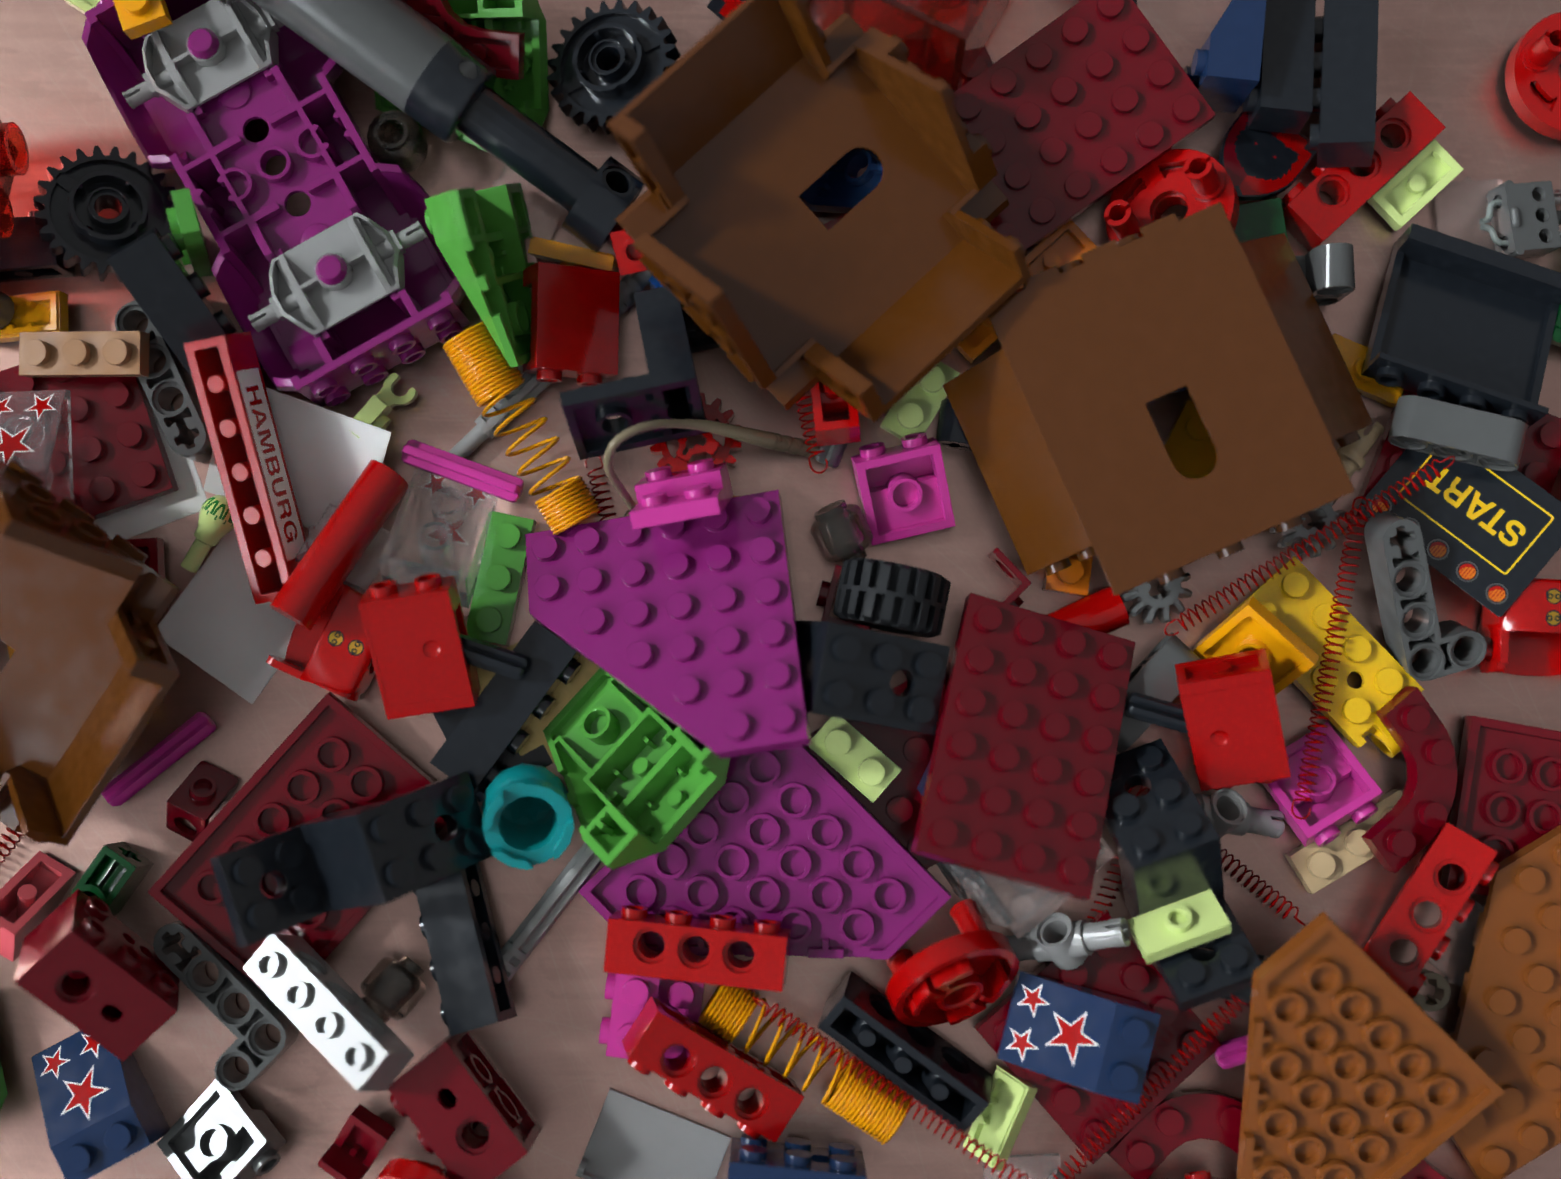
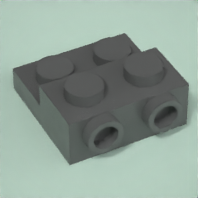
M215 1079L160 1139L157 1145L182 1179H253L256 1175L266 1174L278 1164L281 1159L278 1151L286 1143V1140L263 1110L252 1109L238 1090H226Z

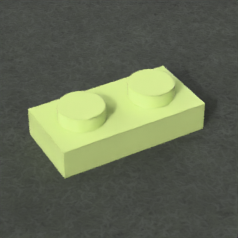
M1433 139L1367 202L1397 231L1464 169Z
M940 361L889 409L880 427L899 439L912 433H926L940 409L941 401L947 397L943 385L961 373Z
M831 716L811 738V744L808 745L872 803L902 770L843 718Z

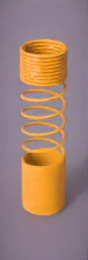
M480 322L448 340L442 349L445 350L449 361H452L451 364L454 365V369L459 373L458 376L463 380V384H466L465 388H468L467 391L470 392L472 399L475 400L474 403H477V407L487 405L482 411V417H493L523 406L495 429L493 434L495 437H503L537 424L516 440L506 450L505 455L508 457L516 456L550 443L523 464L517 471V475H529L562 462L538 481L528 493L534 496L562 486L535 502V505H538L537 509H540L539 512L542 513L541 516L546 520V524H549L550 531H553V535L567 530L599 511L600 507L596 503V499H593L594 496L591 495L590 488H587V484H584L585 480H582L583 477L580 475L535 491L540 485L565 467L571 461L570 456H564L522 472L560 440V437L555 436L521 450L511 452L523 440L542 427L548 421L547 417H542L514 429L498 433L505 425L534 404L537 398L531 397L504 409L487 413L498 401L523 384L525 378H522L523 374H520L521 371L518 370V367L511 368L485 324Z
M719 985L702 1011L698 1023H702V1026L706 1025V1029L713 1030V1033H717V1036L720 1035L725 1041L728 1040V1043H732L747 1023L754 1009L758 1006L753 997L760 998V994H756V991H752L749 988ZM764 997V998H760V999H762L763 1001H765V1002L767 1003V1000H766L765 997ZM764 1003L755 1027L743 1050L744 1054L749 1052L772 1023L770 1018L757 1033L767 1007ZM786 1020L779 1027L764 1059L763 1067L768 1065L780 1047L792 1035L796 1025L778 1043ZM805 1025L802 1026L801 1034L804 1030ZM819 1036L815 1037L808 1047L805 1046L800 1053L799 1050L803 1039L801 1042L798 1041L795 1051L782 1075L783 1079L787 1078L801 1057L817 1042ZM825 1040L820 1045L817 1058L802 1087V1092L806 1091L819 1071L828 1062L829 1055L819 1064ZM843 1057L838 1063L835 1075L821 1101V1105H825L829 1110L832 1109V1112H836V1115L839 1114L844 1120L847 1119V1122H851V1125L854 1124L859 1130L862 1129V1132H866V1135L869 1134L874 1140L877 1139V1142H881V1145L888 1143L906 1117L905 1112L910 1105L912 1097L898 1110L903 1100L904 1092L891 1105L896 1095L897 1087L884 1100L890 1087V1082L877 1095L883 1078L870 1091L869 1089L876 1073L863 1086L862 1084L869 1068L855 1081L862 1063L848 1076L855 1058L841 1071L844 1062Z

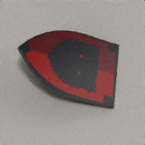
M1242 111L1223 137L1219 151V162L1228 172L1236 188L1239 200L1254 201L1276 196L1289 188L1300 176L1317 151H1309V139L1301 133L1295 135L1249 130L1248 112Z

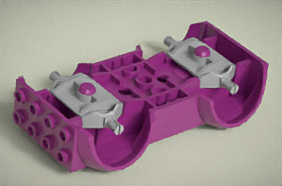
M100 0L96 7L84 13L87 18L82 33V40L106 88L150 166L154 169L176 170L184 186L190 189L193 202L220 248L211 271L242 331H251L258 360L277 390L299 392L320 407L339 405L351 396L350 391L363 384L370 386L382 381L388 376L389 369L400 363L406 365L419 360L426 354L425 349L439 341L446 343L464 331L462 328L471 324L460 306L466 293L436 245L434 235L429 232L426 225L425 211L427 206L425 199L430 196L399 165L384 164L377 161L334 85L343 72V67L251 0H239L233 2L230 6L222 5L219 0H165L173 24L133 40L123 31L113 0ZM254 119H262L269 126L267 137L260 142H251L245 136L247 124ZM272 157H285L286 167L280 174H266V164ZM295 193H305L311 200L309 211L302 216H293L287 211V201Z

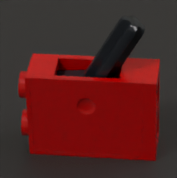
M428 573L416 577L414 582L397 584L395 580L376 582L369 586V589L366 590L358 603L387 720L475 706L481 690L476 667L514 680H520L524 674L528 659L525 655L468 635L455 575L441 577L439 573Z
M1265 648L1175 664L1182 705L1137 692L1129 695L1125 706L1126 716L1189 735L1201 791H1218L1222 788L1231 789L1234 786L1257 782L1268 784L1278 779L1291 777L1271 669Z

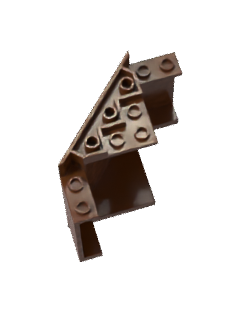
M745 0L607 123L648 189L624 210L615 221L634 240L632 243L633 247L643 255L639 261L664 288L667 286L672 294L685 305L683 309L707 336L710 334L717 344L728 353L726 357L750 383L755 380L761 389L765 390L767 388L788 411L820 381L875 423L1031 277L1025 260L1027 252L1015 237L1011 235L1004 237L989 224L1010 205L1007 197L992 181L998 175L991 156L993 154L991 144L981 134L975 133L973 135L968 132L966 124L958 116L953 103L955 95L950 86L941 78L933 79L923 74L913 63L908 62V48L899 37L894 34L888 36L873 27L865 33L854 19L845 12L822 31L813 21L808 10L811 7L810 0ZM860 148L870 150L881 162L883 172L881 181L865 198L828 230L799 196L846 153Z
M1221 202L1186 218H1182V216L1176 217L1175 213L1141 227L1140 232L1143 237H1141L1140 233H1136L1117 242L1112 240L1081 254L1082 259L1069 262L1059 268L1054 266L1030 277L1023 284L1024 288L1017 289L989 316L1002 349L943 385L1027 575L1045 569L1047 576L1072 566L1069 557L1077 555L1079 562L1096 555L1114 596L1155 578L1158 579L1160 585H1163L1185 575L1182 566L1215 552L1219 560L1245 549L1241 542L1242 540L1274 526L1278 534L1304 523L1301 517L1302 514L1355 492L1337 449L1360 440L1361 437L1358 431L1374 424L1285 233L1239 242ZM1185 386L1216 453V462L1212 471L1205 477L1197 479L1186 478L1175 469L1145 405Z
M0 460V640L15 650L0 674V821L13 831L21 832L23 837L29 838L34 842H50L67 846L180 675L158 628V623L180 589L144 564L148 555L119 534L115 535L113 540H111L103 529L94 524L96 518L73 501L65 497L59 503L50 491L42 487L45 481L15 460H11L9 465Z

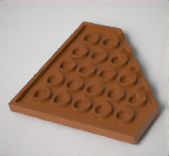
M1561 825L1499 862V868L1487 884L1489 891L1484 912H1479L1471 946L1475 947L1470 971H1465L1457 1003V1006L1460 1007L1455 1032L1451 1031L1450 1036L1505 1091V1093L1451 1136L1452 1141L1476 1179H1503L1561 1143Z
M1322 911L1253 971L1236 1179H1400L1505 1093V1091L1354 940Z

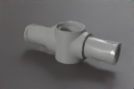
M1222 788L1212 795L1194 794L1220 838L1226 834L1242 836L1246 833L1279 838L1284 832L1285 822L1276 821L1284 818L1281 811L1251 807L1242 795L1235 790Z
M1053 912L1044 916L1036 927L1032 928L1031 932L1006 936L1019 961L1031 959L1039 963L1053 961L1056 967L1062 970L1078 968L1089 955H1092L1093 951L1130 945V939L1128 938L1130 937V929L1124 917L1088 923L1086 920L1071 921L1067 915L1061 912Z

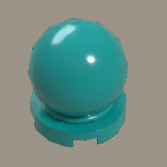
M521 763L502 770L485 790L481 806L483 814L482 828L485 841L491 848L493 856L509 867L528 870L533 869V865L545 863L553 857L556 860L571 842L574 821L571 804L566 795L568 791L559 777L544 766Z

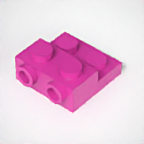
M924 432L912 433L901 438L902 445L885 448L883 442L869 443L859 448V455L851 456L858 494L862 501L866 523H868L867 530H869L868 535L872 546L956 526L941 447L934 437L927 438Z
M706 458L688 463L687 470L671 472L670 466H663L645 471L646 477L634 485L638 504L629 512L632 529L721 514L734 496L727 463L714 464L713 458Z
M1328 721L1323 724L1327 725V728L1318 727L1314 729L1325 733L1326 736L1308 735L1311 738L1325 742V744L1307 743V745L1324 751H1306V753L1319 757L1322 760L1304 761L1320 766V768H1302L1318 774V777L1300 776L1316 782L1317 785L1298 784L1316 792H1298V794L1311 798L1314 801L1294 802L1293 811L1298 817L1308 815L1309 808H1311V814L1308 818L1303 820L1295 818L1291 812V805L1294 799H1305L1297 796L1294 792L1304 790L1299 788L1296 783L1306 782L1298 778V775L1308 773L1301 771L1299 767L1310 766L1303 763L1301 759L1309 757L1302 751L1311 749L1305 746L1304 743L1313 740L1305 735L1286 747L1291 777L1263 784L1278 804L1279 811L1284 815L1283 819L1304 847L1314 841L1319 848L1323 847L1341 834L1338 827L1352 819L1357 825L1369 819L1379 810L1375 804L1379 802L1383 793Z
M608 973L605 999L613 1000L611 1017H602L599 1034V1044H607L606 1056L628 1059L622 1040L651 996L698 1023L702 1011L705 984ZM675 1045L670 1047L664 1057L675 1058L679 1056L684 1046Z

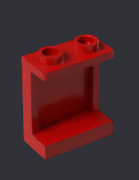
M537 262L524 269L523 287L532 288L531 354L530 361L523 364L522 373L536 374V381L549 383L562 382V377L577 378V385L582 386L602 384L604 379L618 375L620 272Z

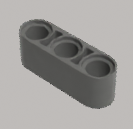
M1405 395L1397 400L1388 442L1403 449L1445 459L1449 456H1455V461L1496 471L1510 472L1518 470L1528 425L1521 420L1426 397Z
M1176 635L1164 637L1130 673L1125 706L1129 695L1134 692L1172 702L1179 695L1175 664L1201 660V658ZM1125 706L1117 746L1119 753L1127 750L1151 725V723L1126 716Z

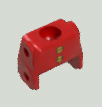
M1534 578L1502 617H1498L1482 605L1477 632L1486 640L1487 653L1478 665L1481 673H1504L1517 676L1561 675V579Z
M343 583L311 631L296 623L290 637L285 659L269 655L266 663L300 680L313 683L341 697L357 702L360 695L369 688L375 675L358 607L364 592Z

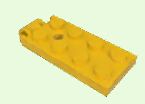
M1292 557L1296 564L1295 566H1293L1290 560L1286 562L1285 565L1288 567V570L1282 566L1279 569L1281 575L1276 571L1273 574L1274 579L1270 577L1266 580L1267 583H1263L1229 616L1253 596L1319 655L1315 666L1293 682L1313 702L1319 700L1313 694L1321 692L1315 686L1323 684L1317 680V677L1324 676L1318 670L1326 668L1320 664L1322 660H1327L1321 654L1329 652L1323 648L1325 644H1330L1324 638L1332 636L1326 632L1328 628H1333L1327 622L1334 620L1329 614L1336 612L1331 606L1337 603L1332 600L1334 596L1296 557ZM1333 606L1336 610L1350 613L1344 606ZM1351 613L1350 615L1332 614L1333 617L1347 620L1348 623L1330 622V624L1345 628L1347 631L1328 630L1332 634L1345 637V639L1327 638V640L1344 646H1325L1329 650L1342 653V655L1324 654V656L1338 660L1340 663H1322L1339 669V671L1321 670V672L1338 679L1320 678L1319 680L1336 685V687L1318 686V688L1335 695L1317 694L1316 696L1333 703L1317 702L1314 704L1331 709V711L1320 712L1325 717L1330 718L1329 721L1353 746L1361 748L1367 742L1364 738L1368 736L1370 741L1382 753L1393 758L1401 749L1376 715V712L1406 686L1418 687L1420 692L1424 688L1405 672L1404 668ZM1351 672L1359 674L1362 679V684L1358 689L1351 688L1347 683V676Z

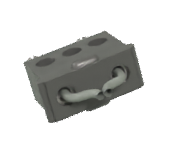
M1507 180L1487 193L1488 206L1486 208V217L1481 218L1479 223L1481 225L1480 229L1490 234L1495 245V251L1519 259L1544 256L1561 248V231L1559 229V225H1561V210H1556V205L1561 204V189L1553 190L1551 181L1513 184L1511 180Z

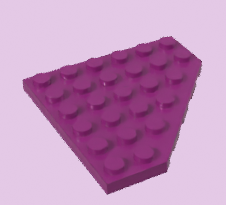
M779 490L733 497L721 514L633 530L630 516L575 525L557 535H553V531L550 530L525 534L529 614L589 661L594 662L606 671L613 679L637 697L642 698L654 707L660 714L684 732L689 733L705 745L708 750L720 759L811 744L782 499Z
M805 746L730 757L725 784L666 850L612 870L604 865L578 891L607 922L608 918L616 910L622 911L623 905L645 906L649 908L648 914L665 915L666 910H685L692 912V918L710 920V915L713 914L731 915L737 918L736 923L754 925V920L770 919L781 922V928L791 929L789 956L833 959L870 957V959L886 960L901 948L951 898V893ZM655 931L645 932L644 940L650 949L654 951L664 949V939L659 933ZM700 936L688 938V947L691 952L699 956L709 953V945L704 938ZM745 941L732 943L731 948L734 955L754 957L753 948L749 943Z

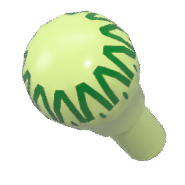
M214 495L202 504L198 526L194 533L196 538L181 563L184 569L196 573L210 548L216 546L225 535L233 530L234 526L225 495Z

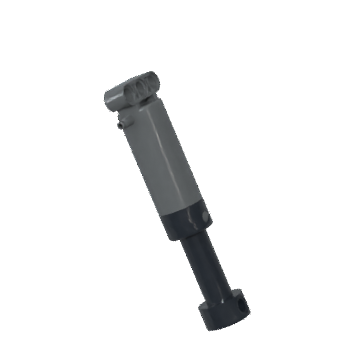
M219 0L224 6H230L233 2L239 1ZM251 0L445 143L455 141L463 133L569 211L562 224V228L591 250L596 252L601 250L609 239L610 232L618 224L615 219L637 199L645 186L640 177L612 156L598 169L493 91L492 88L497 79L495 69L402 0Z

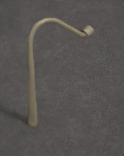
M659 419L636 424L617 434L610 441L605 451L603 464L608 479L629 508L624 515L626 517L629 516V512L636 506V503L616 475L612 461L616 448L623 441L638 433L659 428L692 429L809 457L814 453L806 452L809 447L813 446L804 444L806 439L792 438V436L709 420ZM810 440V441H808V442H806V443H817V442ZM813 447L808 451H818L819 447Z

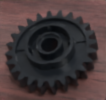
M617 0L613 9H609L606 2L601 1L598 13H594L589 7L585 8V20L581 21L576 17H572L574 29L572 31L561 29L560 34L565 41L563 44H552L551 46L558 57L548 60V65L554 72L547 76L548 82L554 88L550 93L567 117L569 116L578 127L584 123L591 133H594L598 126H600L606 135H610L611 130L607 123L681 57V53L675 45L677 40L662 16L657 18L650 6L643 11L635 0L628 9L622 0ZM618 64L614 69L610 70L612 66Z
M94 146L93 156L87 157L81 149H76L77 160L74 162L61 156L62 170L48 166L47 175L51 182L39 180L37 184L42 195L33 197L34 207L40 210L34 213L35 224L42 226L39 230L41 241H52L49 245L50 254L57 256L64 253L63 261L66 268L79 263L81 276L86 277L91 270H97L99 279L102 282L105 281L109 272L115 273L107 262V258L111 253L155 227L162 236L169 233L174 238L166 208L174 207L171 191L176 190L175 187H164L166 184V174L163 172L152 175L153 168L148 161L138 165L136 163V152H131L127 158H121L118 147L115 146L108 156L103 155L99 146ZM104 209H113L120 213V215L113 219H106L99 216L98 213ZM115 273L116 278L119 280V282H122L118 275Z

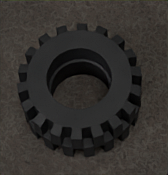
M868 558L845 560L842 565L833 614L841 620L869 626L873 629L925 638L939 636L942 631L951 582L938 573L909 565Z

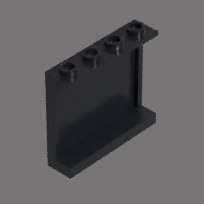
M1412 223L1394 243L1361 375L1375 379L1380 385L1399 387L1417 393L1421 397L1515 418L1525 422L1529 428L1546 416L1549 408L1538 405L1558 309L1561 304V273Z

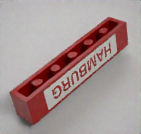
M251 331L185 343L184 348L255 604L272 602L309 548Z

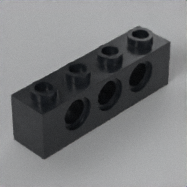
M851 971L826 1001L818 1025L819 1029L891 1080L895 1085H898L899 1088L906 1090L907 1094L913 1095L914 1099L920 1100L922 1105H927L929 1110H934L936 1115L941 1114L943 1120L948 1119L949 1125L955 1124L956 1130L963 1129L964 1133L990 1104L992 1074L928 1027H913L899 1022L888 998Z

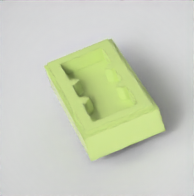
M1211 889L1127 920L1130 932L1147 964L1232 933L1231 923Z
M997 1065L992 1079L990 1104L972 1123L968 1133L971 1136V1140L977 1139L978 1145L984 1144L985 1150L991 1149L992 1155L999 1154V1160L1006 1159L1007 1162L1038 1088L1028 1081L1017 1077L1008 1067ZM967 1136L965 1139V1142L963 1144L964 1147H966L968 1143L969 1136ZM976 1141L972 1142L967 1149L971 1153L974 1151ZM983 1146L979 1147L974 1154L978 1158L982 1154ZM990 1151L986 1152L981 1160L984 1163L988 1161ZM997 1156L993 1157L988 1165L992 1169L997 1162ZM1005 1161L1000 1162L996 1170H1002Z

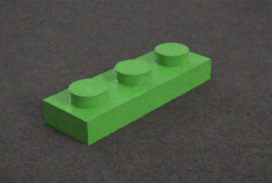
M190 189L173 190L171 195L174 207L166 208V213L172 235L184 253V257L181 258L183 265L192 264L194 272L196 271L200 277L213 275L211 271L212 266Z
M492 511L466 625L470 637L509 646L527 567L525 534L534 533L536 527L535 520Z

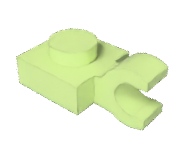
M394 372L385 379L381 390L367 401L354 416V419L385 430L391 422V419L387 416L393 410L392 407L411 404L416 399L418 391L411 387L404 396H396L393 388L401 377Z

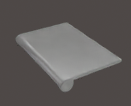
M610 1088L576 1176L583 1179H716L731 1136Z

